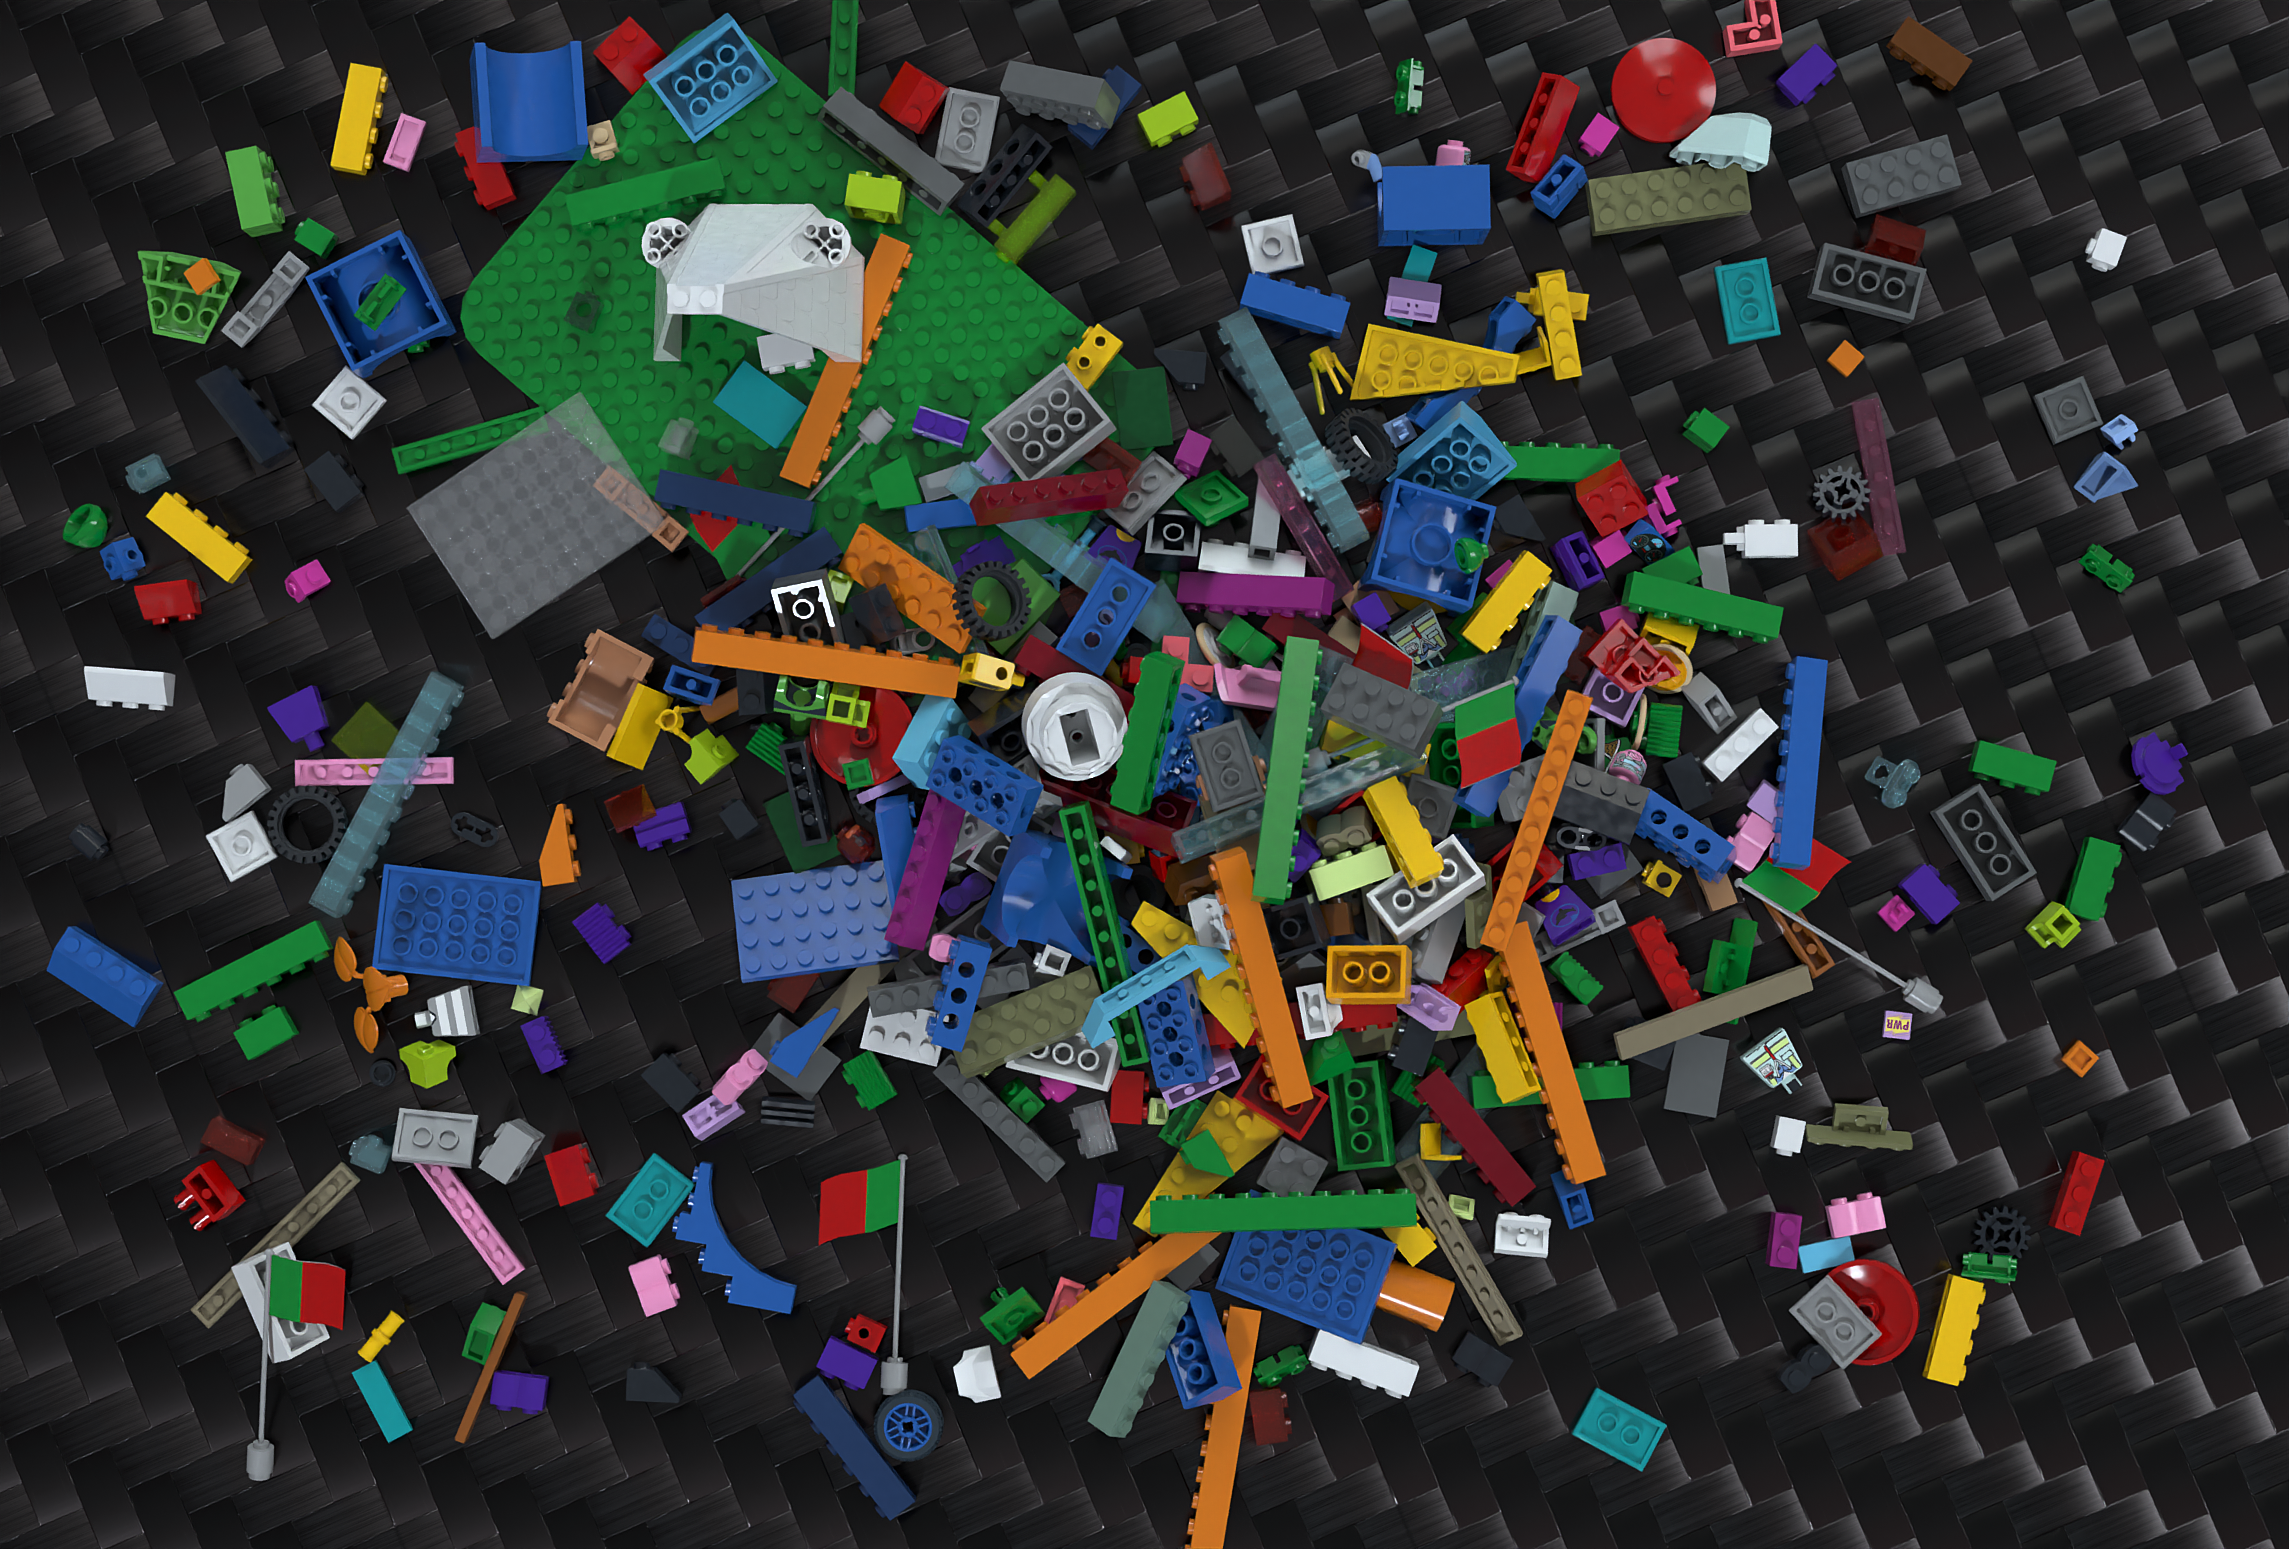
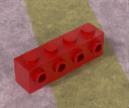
M1542 73L1506 167L1507 171L1526 182L1538 184L1550 169L1580 90L1579 86L1562 75Z
M1650 915L1628 926L1627 928L1670 1013L1701 1002L1702 999L1696 989L1691 990L1687 982L1691 979L1684 965L1679 966L1675 958L1679 956L1672 941L1668 943L1664 936L1667 930L1661 918L1656 919L1654 915Z

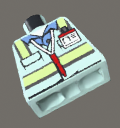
M1424 601L1388 625L1389 628L1386 631L1391 639L1406 654L1414 658L1415 664H1419L1426 659L1430 667L1435 668L1443 663L1444 658L1439 650L1444 648L1447 642L1434 611L1427 601Z
M1778 1028L1740 1056V1059L1771 1088L1782 1083L1788 1093L1791 1094L1802 1086L1794 1072L1803 1065L1783 1028Z

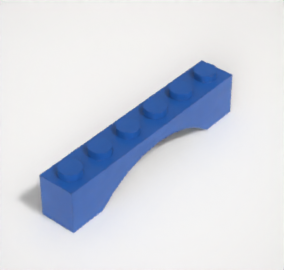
M1505 296L1488 317V329L1482 348L1512 354L1518 341L1532 330V325L1536 319L1517 300ZM1482 387L1439 391L1423 395L1405 417L1424 433L1460 401L1467 404L1472 397L1481 391Z

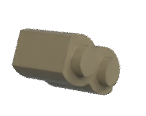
M1365 806L1351 807L1342 814L1326 816L1317 822L1316 844L1324 856L1337 855L1348 847L1363 846L1372 839L1373 819Z

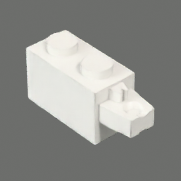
M1787 519L1774 520L1775 524H1764V520H1748V525L1736 527L1737 533H1724L1723 545H1737V551H1742V558H1794L1798 556V524H1790V520Z

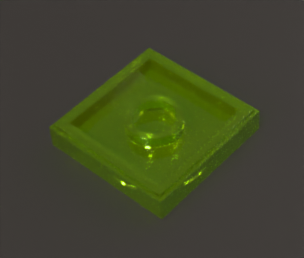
M366 702L331 741L351 759L388 758L406 736L370 703ZM357 764L369 775V767L367 765ZM372 764L371 767H378L380 764Z

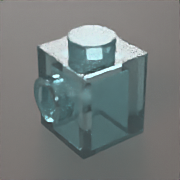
M154 453L125 467L128 475L125 477L132 490L136 489L141 493H145L171 480L160 456Z
M369 1134L368 1137H360L358 1141L354 1140L350 1148L349 1155L352 1156L350 1163L381 1174L386 1168L393 1148L382 1144L383 1139L375 1135Z

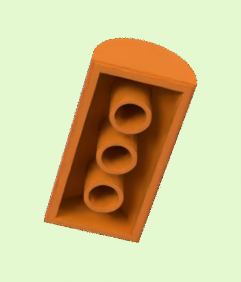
M1393 1258L1375 1308L1437 1332L1448 1309L1455 1282L1417 1267H1412Z

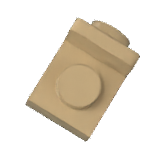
M610 120L587 127L590 151L594 159L599 158L600 161L608 160L615 157L614 153L620 152Z

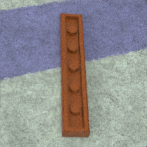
M518 1291L513 1296L455 1436L456 1441L464 1444L469 1439L493 1381L494 1372L498 1369L528 1294Z

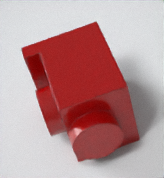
M858 1314L856 1319L850 1318L845 1332L849 1334L847 1340L876 1353L888 1326ZM866 1328L869 1331V1336L866 1338L861 1337L859 1334L860 1329Z

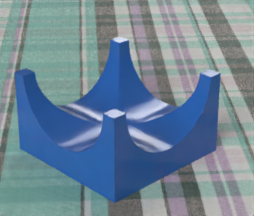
M1395 478L1381 492L1380 500L1383 501V514L1379 534L1368 567L1359 581L1358 590L1365 592L1384 590L1413 595L1442 606L1448 611L1447 615L1457 618L1473 606L1482 565L1470 574H1465L1461 571L1455 558V543L1458 538L1466 537L1474 539L1480 544L1485 543L1487 546L1496 507Z
M1028 828L1026 832L1013 835L981 924L1006 946L1015 948L1018 939L1034 941L1044 945L1048 944L1070 953L1087 965L1097 967L1066 839ZM1101 847L1109 882L1111 883L1119 877L1130 880L1133 869L1106 848Z

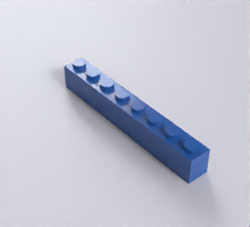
M1559 615L1545 616L1515 675L1519 679V684L1515 686V715L1521 740V753L1525 745L1531 740L1533 729L1537 721L1542 718L1548 699L1556 691V683L1560 675L1567 669V661L1572 651L1578 647L1579 638L1583 632ZM1514 768L1463 789H1460V784L1452 801L1476 816L1489 817L1496 810L1498 799L1502 791L1508 786L1509 777Z
M1796 656L1786 667L1785 677L1789 679L1788 689L1784 691L1783 703L1787 705L1786 714H1783L1781 720L1784 739L1779 744V755H1782V762L1778 766L1776 774L1777 781H1780L1779 791H1776L1774 797L1777 817H1774L1772 822V832L1775 833L1774 843L1772 842L1769 853L1770 858H1773L1772 866L1804 870L1810 866L1828 660Z

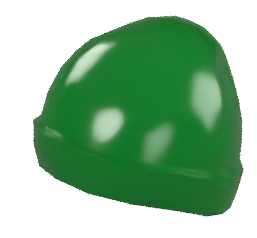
M84 504L78 507L65 524L63 539L82 548L99 546L104 541L108 529L107 518L101 508L93 504Z

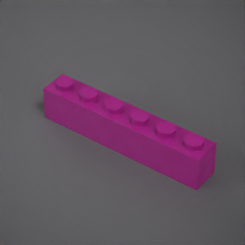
M1180 571L1176 602L1185 607V611L1200 613L1201 609H1207L1211 613L1224 614V610H1229L1238 615H1248V611L1256 612V614L1261 616H1272V613H1281L1280 615L1285 617H1296V614H1305L1308 618L1319 619L1321 615H1331L1335 584L1321 577Z
M929 789L884 937L886 941L921 951L925 947L966 810L932 789Z

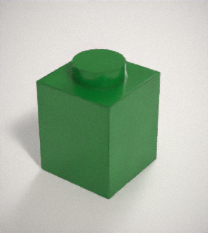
M307 218L305 222L302 221L295 231L297 236L294 240L326 260L339 237L310 218Z

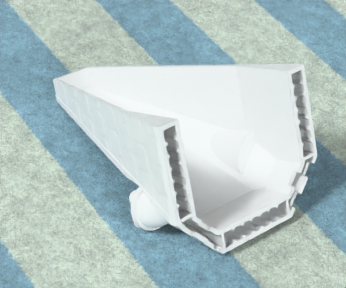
M708 204L688 226L674 218H661L647 225L642 237L643 255L649 264L656 267L653 360L681 361L682 314L722 315L818 348L835 362H862L865 258L851 244V237L845 226L834 219L826 218L813 204Z

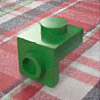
M1019 1077L1008 1082L999 1094L1004 1102L1026 1123L1045 1106Z

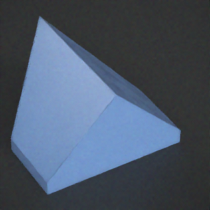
M2102 452L2096 455L2074 488L2095 503L2098 499L2138 487V484L2123 464L2108 453Z

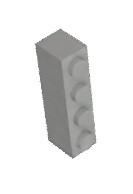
M1465 899L1414 934L1410 948L1412 951L1411 977L1420 984L1421 982L1427 985L1442 984L1465 919Z

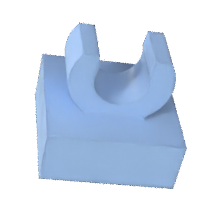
M1406 413L1382 425L1385 433L1391 438L1390 442L1394 443L1396 448L1418 437L1410 420L1405 417Z
M2120 414L2100 428L2104 437L2121 450L2124 448L2122 441L2128 438L2134 442V433L2138 431L2135 423L2123 414Z

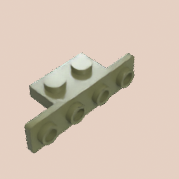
M1474 861L1484 874L1486 885L1465 898L1467 947L1473 949L1479 947L1495 957L1493 947L1480 943L1493 906L1491 866Z
M1835 1103L1832 1126L1810 1124L1805 1126L1807 1141L1817 1145L1829 1143L1839 1144L1844 1147L1852 1145L1865 1146L1870 1149L1882 1147L1891 1148L1896 1151L1911 1150L1913 1147L1910 1132L1886 1130L1889 1114L1888 1107Z

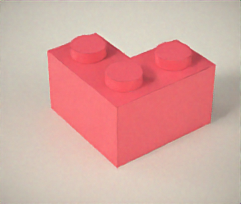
M1745 0L1744 7L1747 23L1728 25L1722 32L1727 57L1776 50L1783 43L1776 0Z
M1163 635L1161 652L1185 661L1180 685L1186 683L1205 695L1211 696L1214 666L1188 664L1190 638Z

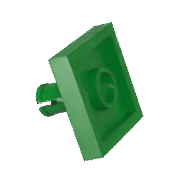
M1218 470L1175 491V499L1208 527L1217 526L1221 519L1248 506V497Z
M1004 1287L998 1288L997 1291L1001 1298L995 1291L991 1294V1299L997 1306L980 1317L984 1326L1003 1345L1046 1315L1041 1306L1023 1287L1010 1296Z

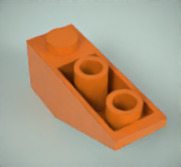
M557 804L539 859L543 887L578 882L577 876H581L579 861H574L573 850H577L576 837L574 834L571 835L569 824H573L571 808L567 809L566 804Z

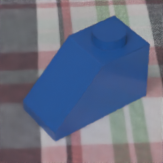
M672 665L663 689L673 697L694 704L712 706L721 681Z
M1563 1170L1551 1174L1553 1186L1569 1229L1594 1221L1583 1182L1579 1184L1571 1183L1570 1180H1566Z

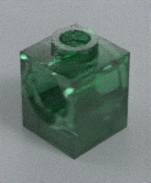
M585 291L584 294L576 292L564 321L591 334L604 307L598 301L600 297L589 291ZM582 305H591L592 310L588 316H579V308Z

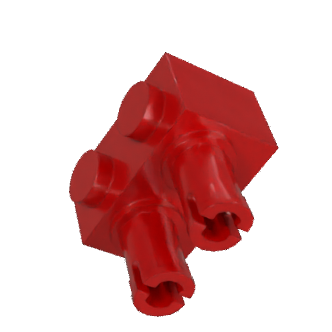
M215 1160L199 1165L185 1177L182 1182L187 1188L174 1197L175 1204L181 1201L178 1205L181 1210H186L195 1200L200 1204L202 1209L189 1220L191 1225L198 1222L193 1226L198 1231H202L211 1221L214 1223L228 1217L246 1201Z

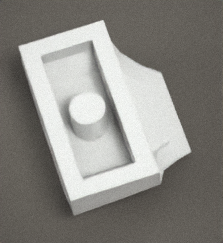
M1323 983L1296 987L1306 1040L1332 1035L1334 1028L1343 1020L1340 1004H1331L1326 999V987Z
M990 1345L964 1350L962 1359L953 1367L959 1395L969 1397L975 1403L1000 1398L1001 1392Z

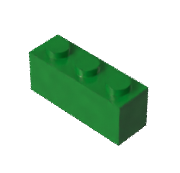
M1980 740L1975 742L1967 772L1974 773V778L1989 782L1990 778L2000 780L1999 785L2012 789L2015 788V785L2025 787L2024 792L2040 796V792H2049L2057 761Z
M2084 837L2064 906L2073 916L2090 921H2099L2100 917L2103 918L2107 908V903L2104 902L2107 892H2111L2114 885L2112 873L2114 867L2117 868L2122 857V853L2119 852L2120 845L2093 837Z

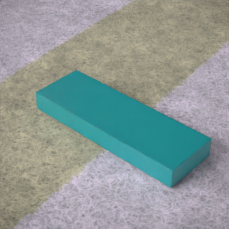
M1413 245L1401 278L1428 282L1438 253ZM1387 316V320L1410 328L1414 321L1413 319Z
M377 1360L352 1372L388 1443L413 1430Z

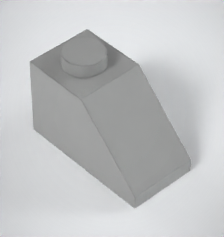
M1700 672L1691 679L1688 685L1681 688L1690 704L1717 735L1737 718L1719 688L1703 673Z
M243 764L238 765L230 772L231 777L226 780L222 815L225 822H232L271 790V787L251 764H246L245 766Z

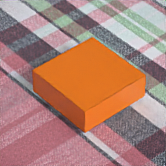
M202 258L184 272L197 295H202L220 281L207 258Z
M1844 340L1827 361L1845 377H1848L1865 356Z
M2077 1040L2060 1060L2079 1077H2083L2099 1057L2080 1040Z

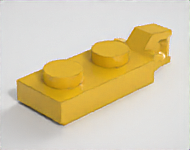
M1538 287L1537 289L1530 288V293H1516L1515 300L1523 306H1528V312L1533 313V315L1543 316ZM1568 292L1572 320L1585 322L1589 294Z

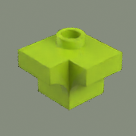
M834 682L829 698L826 721L866 728L871 702L858 699L860 686Z
M706 729L688 742L692 749V755L684 765L696 780L703 784L714 777L739 754L723 735L715 738Z
M2054 901L2024 928L2043 948H2046L2053 942L2059 947L2064 948L2081 931L2080 923L2063 905Z
M438 1039L429 1044L418 1041L399 1049L400 1059L406 1063L409 1069L411 1082L428 1089L448 1080L447 1067L451 1059L456 1056L455 1046Z

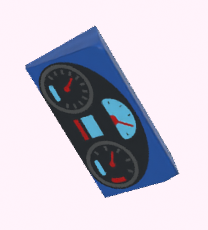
M1639 519L1624 537V540L1648 565L1675 552L1673 547L1659 532L1642 519Z

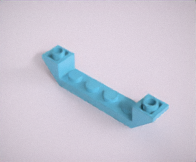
M1185 945L1094 999L1081 1030L1091 1047L1095 1048L1115 1036L1108 1021L1197 968H1200L1207 980L1231 966L1219 948Z

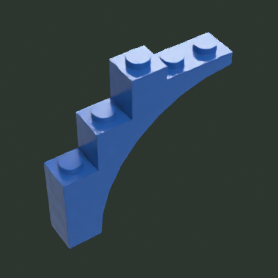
M702 1161L700 1167L695 1166L692 1182L697 1183L695 1193L690 1192L688 1208H692L691 1212L682 1211L680 1217L675 1216L672 1232H677L675 1239L706 1244V1248H701L699 1263L703 1264L702 1271L733 1276L732 1280H727L725 1295L729 1296L728 1303L791 1314L797 1285L777 1280L759 1271L744 1259L730 1243L720 1225L713 1202V1163Z

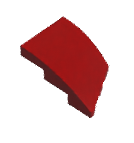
M1622 618L1617 619L1584 655L1598 671L1628 693H1633L1665 679L1676 677L1681 673L1666 656H1661L1644 637H1639Z

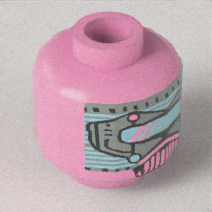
M1448 140L1447 145L1438 147L1435 166L1470 165L1471 151L1463 147L1462 141Z
M1628 749L1620 751L1615 755L1608 774L1639 785L1647 765L1639 752Z

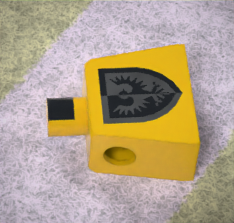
M981 653L964 655L958 681L995 691L1009 690L1010 687L1021 689L1025 681V674L1015 672L1014 663Z

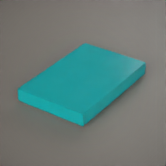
M1760 258L1714 267L1728 345L1781 335L1767 259Z
M745 360L713 401L715 405L776 450L808 408Z
M653 1153L607 1213L606 1217L648 1248L696 1184L659 1155Z
M1596 1387L1571 1434L1628 1465L1643 1471L1667 1425Z

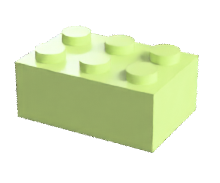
M1370 841L1363 846L1357 847L1358 851L1351 853V850H1345L1342 853L1333 855V859L1330 861L1322 858L1318 859L1303 874L1309 892H1315L1318 901H1322L1393 876L1394 872L1385 846L1376 844V841Z

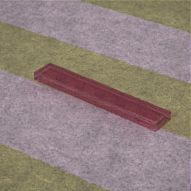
M1879 398L1852 402L1865 480H1868L1866 488L1871 489L1868 499L1870 500L1869 504L1879 557L1905 553V541Z
M1274 453L1253 465L1317 577L1326 578L1335 584L1333 602L1355 590L1277 455Z

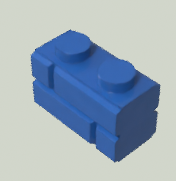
M1563 154L1531 191L1530 194L1535 206L1555 219L1577 194L1578 189L1582 188L1588 181L1584 167Z

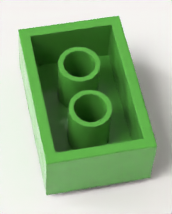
M257 146L225 152L242 230L251 237L283 231L282 223H285V216L282 207L278 208L276 198L280 197L277 183L272 182L271 172H274V166L271 157H267L266 153Z

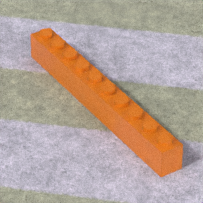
M880 234L864 272L862 362H835L830 357L828 358L780 473L781 478L811 490L812 485H818L822 475V471L819 470L822 461L827 462L833 447L829 446L833 436L838 437L843 425L839 420L843 412L848 413L853 399L849 398L853 388L858 389L863 375L860 374L862 365H868L873 350H870L872 341H878L883 326L880 325L883 315L888 317L893 302L890 301L893 291L898 293L903 282L900 274L903 267L908 269L913 258V254L910 253V245Z
M702 624V627H695L691 655L692 662L956 698L960 666L958 663H954L955 659L939 657L938 661L929 660L928 655L913 653L912 657L902 656L901 651L887 649L886 653L876 652V648L869 646H860V650L851 649L850 644L834 642V646L823 645V640L808 638L807 642L797 641L796 636L781 635V639L770 637L771 633L755 631V635L744 634V629L729 627L728 631L717 630L718 626L713 624Z
M1570 689L1566 692L1480 941L1481 944L1504 952L1508 947L1592 705L1593 697Z
M1238 846L1209 856L1211 865H1208V870L1212 880L1217 882L1218 890H1215L1216 899L1220 906L1223 905L1225 914L1222 915V921L1225 929L1230 930L1232 939L1229 940L1231 952L1233 955H1237L1239 964H1236L1235 967L1239 979L1244 980L1246 988L1242 989L1245 1002L1251 1005L1252 1013L1249 1014V1018L1253 1028H1257L1259 1037L1256 1038V1043L1260 1053H1264L1266 1062H1263L1264 1072L1267 1078L1270 1077L1273 1086L1269 1087L1271 1097L1274 1102L1277 1101L1283 1108L1313 1099L1260 902L1251 901L1253 876L1246 851Z
M1521 921L1515 924L1506 951L1493 949L1495 952L1499 951L1502 961L1499 962V969L1503 978L1507 977L1510 986L1506 988L1510 1002H1515L1517 1012L1514 1013L1518 1027L1523 1028L1525 1038H1522L1527 1054L1531 1053L1533 1063L1531 1064L1542 1089L1538 1091L1539 1097L1543 1104H1547L1549 1114H1546L1547 1122L1550 1129L1555 1130L1557 1139L1554 1140L1555 1148L1559 1155L1562 1154L1565 1162L1562 1165L1564 1176L1571 1183L1579 1184L1604 1176L1606 1172L1527 921Z
M1222 1232L1159 1234L1162 1238L1155 1244L1150 1240L1139 1248L1138 1251L1141 1254L1134 1260L1129 1256L1118 1264L1117 1267L1120 1270L1113 1276L1108 1272L1097 1280L1096 1283L1099 1286L1090 1292L1087 1288L1075 1297L1077 1300L1075 1305L1071 1308L1065 1305L1054 1313L1056 1316L1054 1321L1050 1324L1044 1321L1033 1329L1035 1332L1033 1337L1029 1340L1023 1337L1012 1345L1014 1351L1010 1355L1027 1378L1031 1379L1149 1289L1154 1280L1159 1281Z
M1230 1304L1229 1310L1223 1311L1221 1325L1226 1326L1225 1339L1242 1389L1223 1400L1209 1403L1213 1404L1212 1415H1206L1204 1430H1209L1207 1441L1202 1440L1200 1456H1205L1203 1467L1198 1466L1196 1482H1200L1199 1493L1194 1492L1191 1508L1196 1509L1195 1518L1189 1519L1187 1534L1192 1535L1190 1545L1185 1544L1184 1549H1223L1261 1309Z

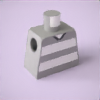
M471 985L463 986L428 999L429 1010L415 1013L417 1028L432 1026L434 1036H473L480 1034Z

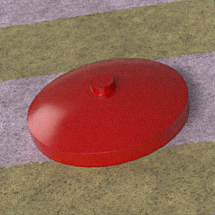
M1655 38L1633 47L1619 62L1611 82V101L1620 122L1635 136L1653 143H1673L1688 137L1708 119L1716 97L1715 77L1708 61L1693 46L1672 38Z
M855 685L861 687L858 699L871 702L867 727L861 728L812 718L810 742L814 756L823 770L846 784L842 764L869 758L875 784L864 787H871L887 782L901 772V769L892 757L905 735L913 715L905 701L893 690Z
M1856 1259L1839 1265L1827 1274L1882 1333L1876 1341L1851 1363L1858 1365L1885 1363L1898 1356L1907 1348L1916 1334L1920 1310L1918 1298L1912 1285L1900 1271L1882 1261Z

